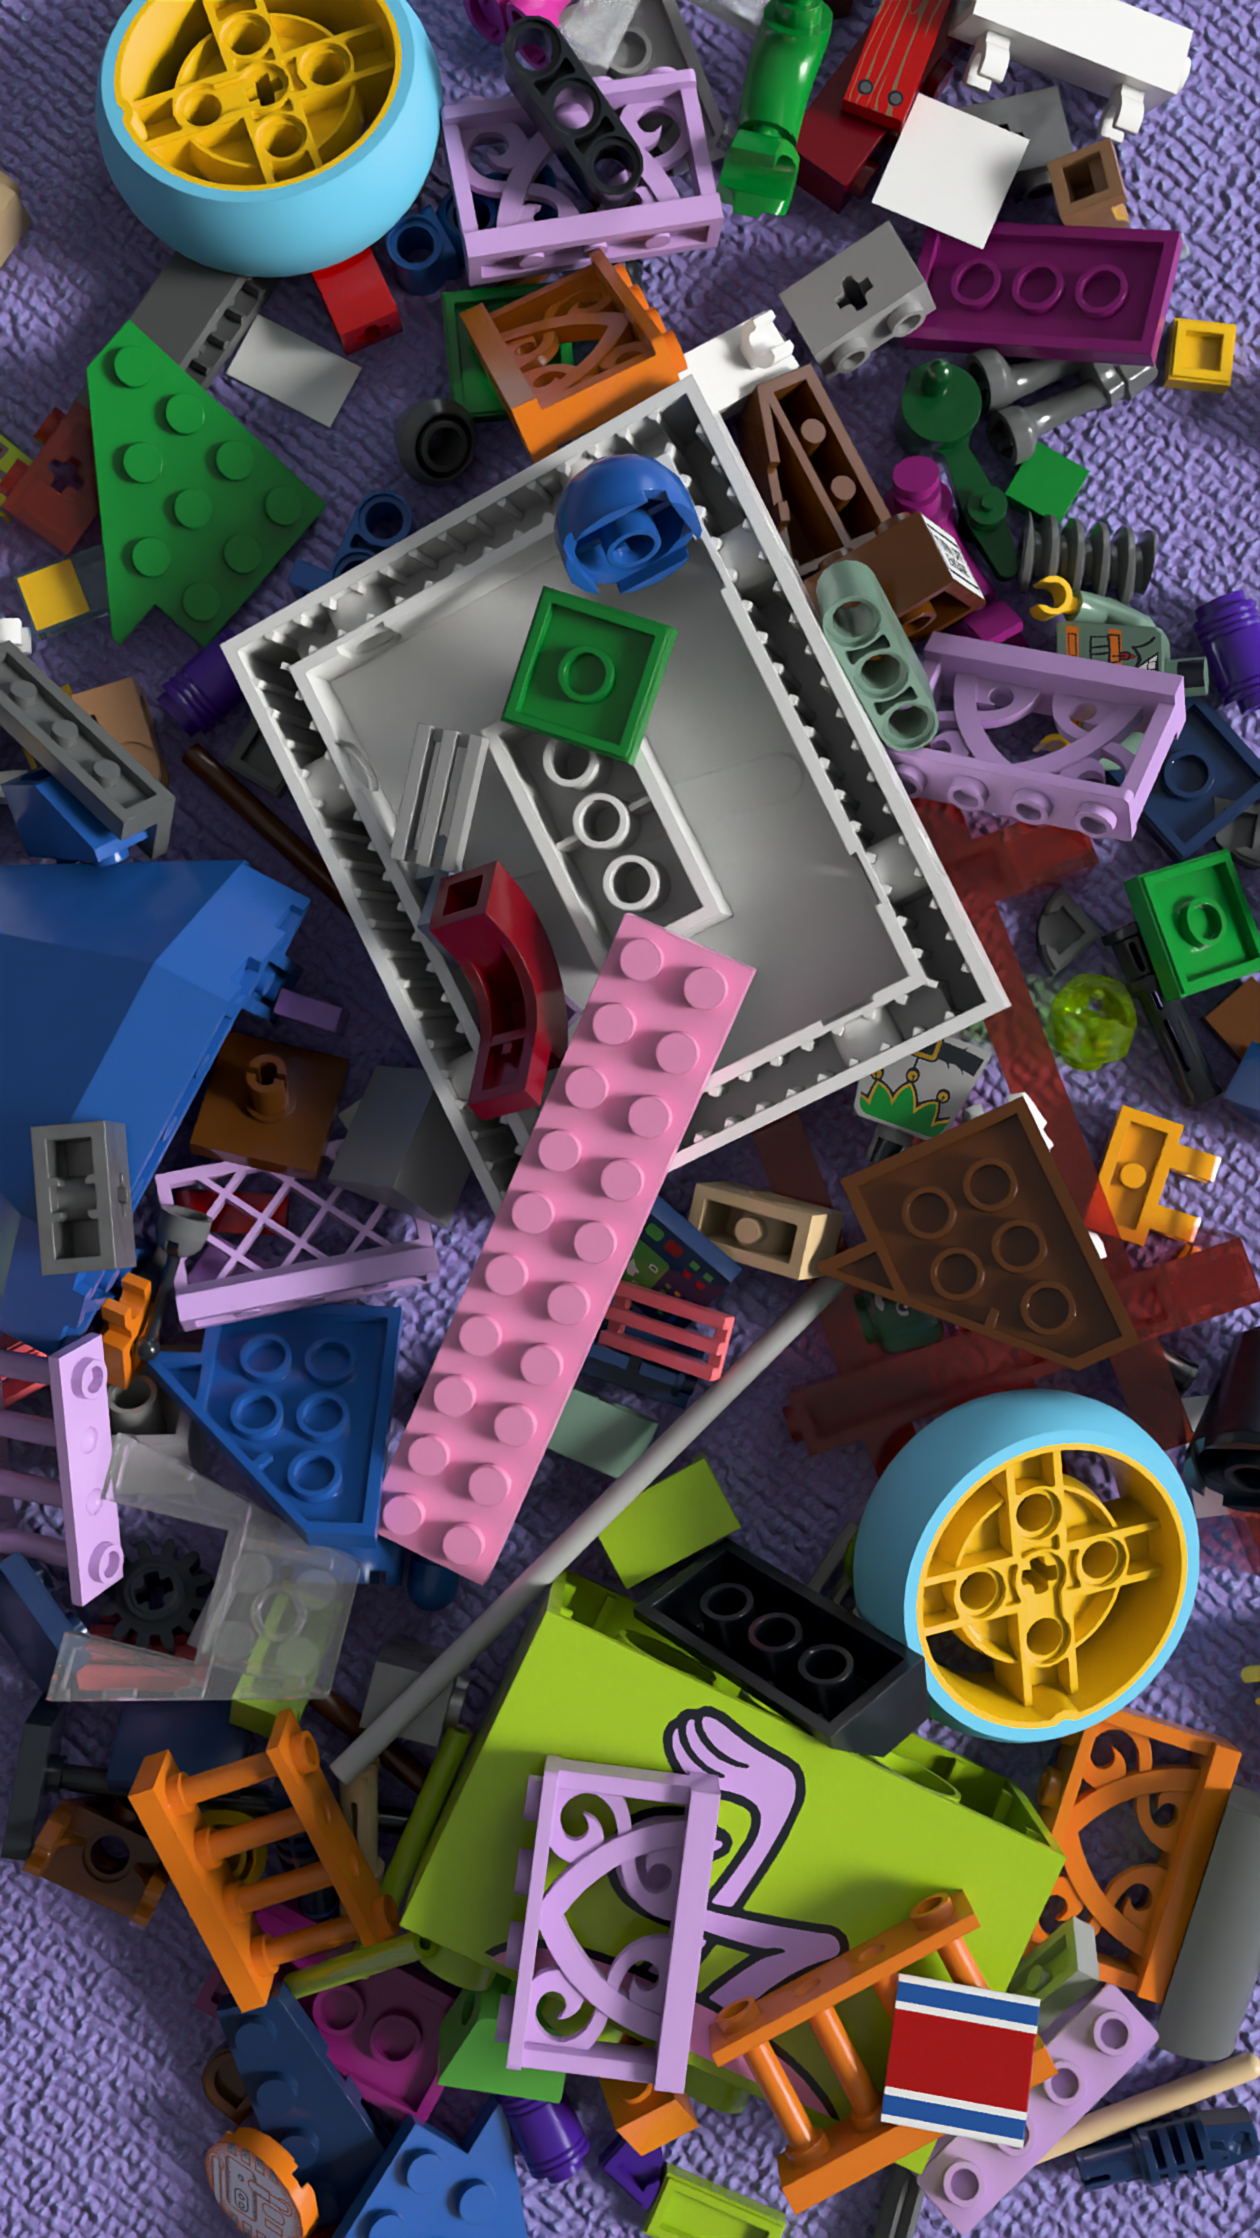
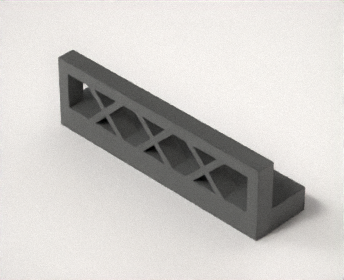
M10 640L0 643V725L120 841L147 829L150 837L136 843V845L151 860L167 853L176 797Z

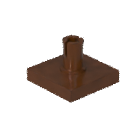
M229 1031L220 1048L189 1142L191 1153L317 1182L350 1073V1059Z

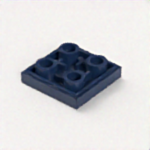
M16 1551L0 1562V1633L39 1689L44 1693L93 1661L91 1658L93 1655L87 1648L92 1644V1639L83 1622L72 1612L64 1615L50 1595L54 1590V1584L45 1568L36 1559L26 1561L22 1553Z
M165 1664V1666H201L192 1664ZM216 1666L211 1692L126 1690L106 1776L109 1791L130 1792L144 1757L169 1749L180 1772H186L189 1776L248 1757L253 1732L229 1723L232 1698L245 1670L236 1666ZM242 1789L221 1796L241 1797Z

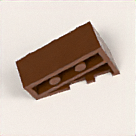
M811 364L756 385L735 421L740 453L802 581L819 572V563L828 555L843 548L850 547L855 550L876 537L875 529L882 522L890 518L891 515Z

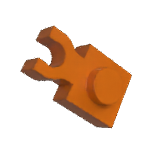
M127 1272L121 1280L122 1294L119 1302L108 1297L101 1305L102 1318L106 1321L100 1334H102L104 1363L107 1368V1383L123 1390L129 1387L145 1365V1361L136 1357L134 1344L140 1337L144 1336L154 1304L150 1302L152 1294L151 1281Z

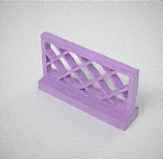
M344 1139L328 1143L324 1160L334 1165ZM226 1161L155 1174L160 1209L165 1204L174 1205L171 1189L200 1184L218 1196L206 1213L213 1221L226 1203H229L256 1221L236 1251L211 1234L208 1235L206 1243L230 1258L216 1279L188 1284L184 1262L187 1257L180 1259L174 1287L179 1321L184 1332L437 1282L441 1269L436 1245L433 1244L430 1224L414 1217L418 1239L391 1244L372 1231L388 1206L379 1203L366 1224L362 1225L334 1207L345 1191L344 1188L336 1186L325 1201L297 1183L296 1181L299 1178ZM264 1172L282 1184L263 1213L233 1195L247 1174ZM231 1178L225 1188L213 1182L215 1180ZM290 1190L320 1209L301 1238L270 1219ZM327 1215H330L358 1234L345 1254L328 1257L308 1244ZM264 1227L294 1246L280 1267L264 1270L244 1257ZM365 1239L377 1246V1248L358 1251ZM302 1251L315 1259L295 1263ZM238 1264L250 1271V1273L230 1276Z

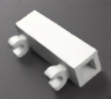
M956 0L947 34L975 46L966 67L963 85L979 92L988 93L991 81L998 84L1003 82L1009 60H1012L1109 98L1099 120L1097 137L1101 139L1110 137L1112 143L1116 145L1122 143L1124 133L1132 136L1137 135L1144 113L1149 112L1180 92L1187 80L1191 67V60L1187 57L1193 30L1120 0Z
M772 310L764 311L684 354L688 369L678 374L680 380L692 373L721 415L723 421L741 412L756 385L796 370L799 367V364L792 355L793 343L790 339L787 340L772 322L776 317ZM592 430L571 439V441L573 442L577 440L578 438L584 436Z

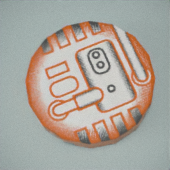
M238 2127L233 2133H230L229 2130L223 2134L207 2151L205 2168L208 2182L220 2207L234 2225L248 2238H309L316 2229L319 2218L318 2207L312 2186L307 2182L301 2188L298 2181L292 2175L298 2168L294 2162L295 2159L272 2137L254 2128Z

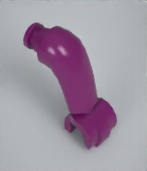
M911 456L903 459L893 470V487L889 489L884 498V504L891 517L903 512L913 514L919 511L953 536L986 602L982 607L949 625L951 627L946 634L1029 648L1021 634L1023 621L1001 599L993 602L997 592L972 557L961 537L954 517L953 495L948 486L940 481V469L937 463L931 458L924 456Z

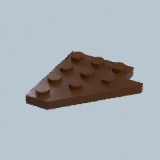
M1024 1096L840 1180L867 1241L817 1263L816 1266L819 1273L1076 1371L1141 1343Z

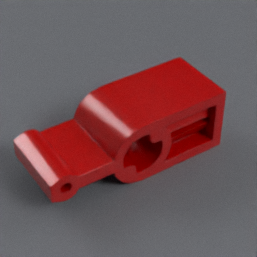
M370 246L343 262L310 272L346 356L403 332L398 309Z

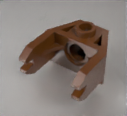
M101 1795L63 1799L39 1833L34 1843L35 1847L26 1860L21 1875L36 1882L40 1877H43L130 1918L129 1925L143 1932L171 1880L130 1800ZM109 1835L121 1838L129 1848V1856L123 1858L111 1856L103 1848L101 1838Z

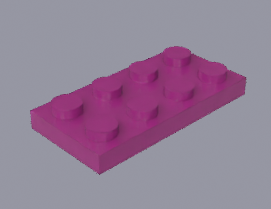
M994 222L984 248L980 249L927 226L917 268L926 281L936 309L926 315L924 322L916 330L900 337L905 349L970 354L982 348L996 349L1002 356L1154 367L1183 246L1181 233L1175 230Z
M293 1900L253 1912L263 1932L271 1934L273 1938L328 1920L326 1918L311 1919L305 1917L300 1912L298 1903ZM356 1941L279 1965L278 1972L274 1975L272 1983L283 1981L284 1977L292 1971L352 1952ZM216 1964L193 2006L219 2020L216 2009L222 1995L231 1992ZM406 1964L371 1975L366 1980L358 1979L297 1999L329 2045L326 2055L340 2075L345 2076L349 2074L361 2091L362 2099L402 2121L406 2119L409 2113L424 2122L427 2121L445 2087L437 2085L439 2027L441 2021L459 1996L460 1991L411 1964Z

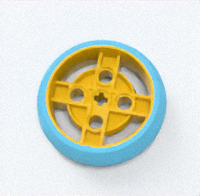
M132 0L113 29L101 59L97 77L96 125L104 162L113 183L138 219L168 246L202 265L224 272L253 277H287L325 269L362 252L386 234L407 212L421 192L429 176L439 146L442 130L440 109L443 107V89L440 69L432 45L421 21L406 0ZM368 125H371V126L367 129V131L363 134V132H364V127H365V126H368Z
M1042 1388L992 1393L961 1404L924 1427L900 1450L877 1482L863 1513L855 1543L853 1579L858 1617L925 1657L929 1717L966 1735L997 1742L1030 1743L1060 1738L1085 1730L1122 1709L1137 1697L1163 1668L1176 1648L1192 1611L1199 1575V1537L1192 1503L1177 1470L1161 1447L1131 1418L1100 1401L1067 1391ZM1061 1450L1094 1451L1102 1455L1115 1479L1120 1498L1101 1502L1097 1495L1084 1483L1063 1474ZM1026 1497L1023 1505L1017 1509L1020 1502ZM971 1575L969 1580L962 1586L964 1580ZM952 1630L969 1647L992 1657L994 1672H965L937 1664L931 1656L926 1636Z

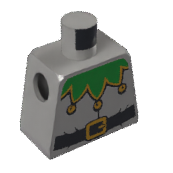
M948 1036L858 1080L853 1114L878 1123L865 1159L878 1163L910 1148L914 1137L928 1140L949 1130L989 1062L992 1051Z

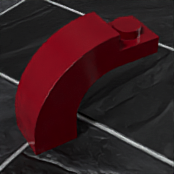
M496 860L441 878L428 930L460 965L470 983L476 1000L480 1019V1045L467 1106L482 1121L540 1106L546 1073L549 1070L560 1067L568 1049L566 1001L552 946L532 904L511 875Z

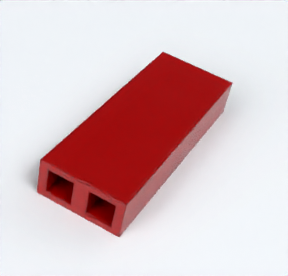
M176 1189V1205L191 1208L204 1214L208 1212L218 1198L217 1195L209 1190ZM233 1193L234 1196L263 1213L275 1196V1194ZM287 1194L270 1218L287 1230L289 1227V1194ZM226 1203L212 1222L210 1232L248 1234L256 1221L234 1206ZM264 1227L259 1235L277 1234Z

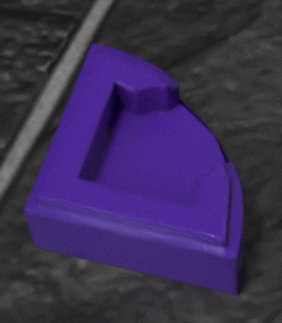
M619 2134L600 2154L598 2167L646 2211L655 2199L660 2186L663 2169L662 2146L640 2156Z

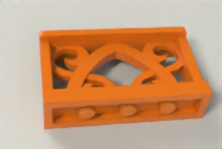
M600 248L588 253L591 261L590 265L493 312L488 313L483 303H480L459 313L482 368L533 464L558 451V445L612 420L680 380L678 374L688 369L685 356L674 332L671 329L666 331L658 311L654 306L649 308L640 286L632 284L623 263L620 262L612 266ZM578 341H599L590 354L577 366L570 364L545 366L558 351L559 344Z
M1124 1706L1110 1717L1085 1730L1057 1738V1741L1062 1743L1055 1766H1047L1041 1776L1037 1792V1802L1042 1805L1039 1813L1040 1818L1067 1857L1063 1865L1066 1874H1059L1050 1896L1059 1895L1065 1900L1063 1911L1055 1916L1057 1921H1067L1071 1916L1076 1917L1082 1911L1085 1904L1090 1911V1915L1085 1922L1094 1927L1095 1936L1101 1927H1104L1115 1939L1130 1949L1127 1961L1097 1952L1099 1980L1133 1991L1137 1997L1163 2005L1242 1752L1223 1736L1202 1729L1196 1730ZM1112 1729L1122 1730L1127 1733L1136 1747V1769L1126 1771L1124 1758L1111 1745L1112 1759L1104 1766L1093 1764L1091 1750L1095 1738L1101 1733ZM1149 1738L1192 1751L1189 1765L1162 1764L1152 1766V1750ZM1082 1779H1084L1092 1787L1078 1795ZM1156 1793L1155 1806L1158 1810L1166 1803L1175 1805L1170 1823L1159 1825L1153 1822L1149 1805L1150 1794ZM1134 1798V1810L1141 1829L1152 1843L1162 1849L1158 1863L1131 1866L1118 1873L1109 1882L1105 1890L1102 1891L1086 1862L1078 1832L1103 1812ZM1143 1884L1148 1887L1149 1892L1144 1906H1132L1131 1897L1128 1894L1124 1898L1120 1910L1115 1906L1120 1896L1132 1885ZM1039 1920L1022 1955L1024 1958L1050 1936L1041 1928Z

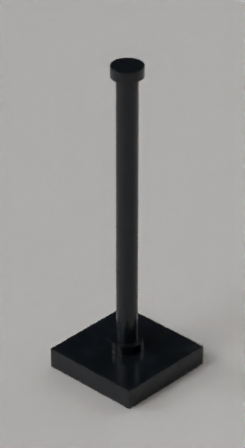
M45 1691L24 1723L1 1858L23 1861L28 1859L35 1847L34 1843L48 1820L52 1797H59L61 1790L129 1799V1792L109 1791L106 1783L107 1768L67 1763V1756L59 1755L70 1693ZM245 1787L242 1789L241 1797L218 1796L199 1802L197 1805L199 1809L232 1810L262 1817L269 1814L267 1797H269L271 1790ZM378 1805V1832L402 1835L412 1809Z

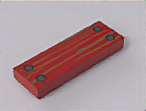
M882 0L843 98L841 110L901 133L952 0Z

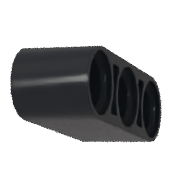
M539 15L525 16L515 21L507 32L502 55V75L507 86L583 196L594 207L602 210L617 209L625 206L634 196L644 170L643 156L637 143L560 30L550 20ZM525 45H536L547 53L550 63L541 70L531 71L524 68L517 61L515 53ZM565 102L577 103L586 110L589 122L579 129H570L558 121L555 109L558 105ZM612 158L617 160L625 167L628 180L620 186L606 185L597 177L594 165L602 159Z

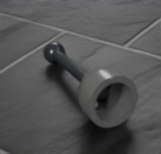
M165 1204L161 1206L156 1223V1240L168 1256L145 1334L134 1344V1353L142 1361H152L160 1353V1343L157 1337L180 1259L195 1255L202 1249L208 1239L213 1219L200 1211L179 1205Z

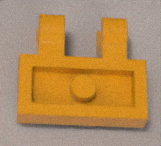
M1121 1105L1118 1107L1081 1218L1087 1229L1138 1247H1144L1149 1230L1179 1242L1194 1243L1201 1219L1159 1205L1158 1202L1169 1170L1206 1184L1207 1181L1214 1183L1222 1158L1178 1144L1184 1125Z

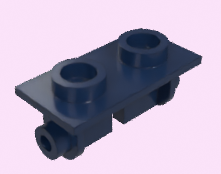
M604 1318L580 1373L685 1409L689 1397L694 1392L698 1377L598 1343L601 1330H607L609 1320ZM625 1326L624 1333L700 1359L704 1357L705 1352Z

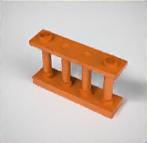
M291 1708L278 1712L264 1752L189 1776L186 1772H180L169 1749L144 1757L128 1798L241 2013L266 2006L274 1975L278 1972L279 1965L359 1939L363 1946L367 1947L394 1938L395 1935L399 1934L400 1916L396 1903L391 1895H383L320 1768L319 1751L315 1739L309 1731L301 1730ZM275 1777H279L293 1804L292 1807L220 1831L213 1826H208L197 1805L199 1802ZM307 1832L321 1861L246 1885L242 1880H236L225 1858ZM334 1886L347 1912L346 1915L274 1938L271 1934L263 1932L253 1913L254 1911Z
M963 1889L951 1896L947 1893H938L927 1897L913 1907L910 1911L909 1919L758 2000H755L752 1996H747L730 2003L719 2012L716 2022L708 2026L711 2055L717 2067L719 2068L743 2055L788 2141L785 2151L777 2155L776 2158L781 2189L795 2215L945 2135V2133L880 2121L884 2093H878L833 2006L872 1985L893 2024L899 1980L898 1971L936 1950L953 1983L990 1990L962 1937L981 1927ZM806 2020L811 2026L853 2107L849 2117L825 2130L820 2127H813L769 2043V2040ZM1038 2031L1036 2034L1030 2089L1058 2074L1056 2066Z

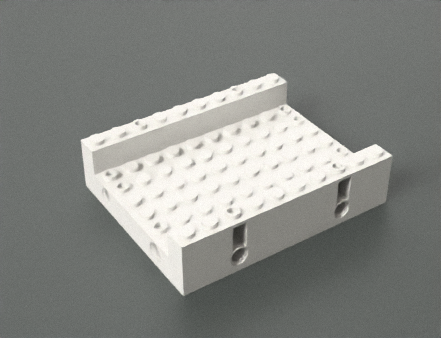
M692 373L220 645L495 1216L499 1211L559 1068L547 1071L541 1105L538 1107L482 1121L467 1106L480 1045V1019L474 993L462 968L455 969L417 927L427 899V895L414 882L419 865L389 858L418 722L490 739L463 865L466 870L498 860L511 875L532 904L545 929L557 961L564 993L581 1010L584 1011L625 913L635 914L757 969L668 1172L1012 1006L870 717L824 635L821 618L721 415ZM620 454H638L653 457L679 476L687 489L701 525L700 539L698 540L693 534L690 541L686 544L690 554L688 560L682 567L658 583L635 592L620 594L616 583H596L600 594L587 593L571 583L556 544L554 522L560 494L576 474L599 458ZM543 585L666 624L678 630L634 766L500 721ZM436 742L413 847L415 850H418L440 742ZM457 748L449 785V794L439 835L444 834L446 837H448L467 748ZM582 1014L568 1029V1046Z

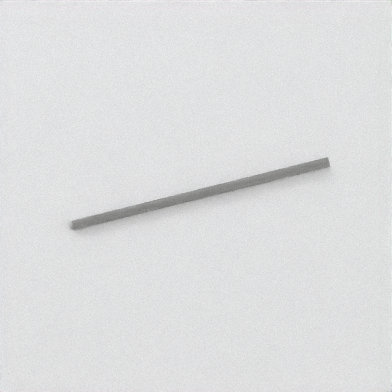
M829 1276L819 1277L721 1375L720 1380H716L329 1766L336 1776L345 1785L349 1786L849 1284Z

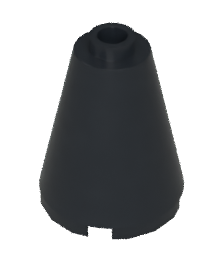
M1260 1326L1244 1331L1234 1338L1186 1450L1184 1477L1193 1490L1203 1497L1205 1487L1223 1495L1222 1506L1236 1511L1260 1514Z

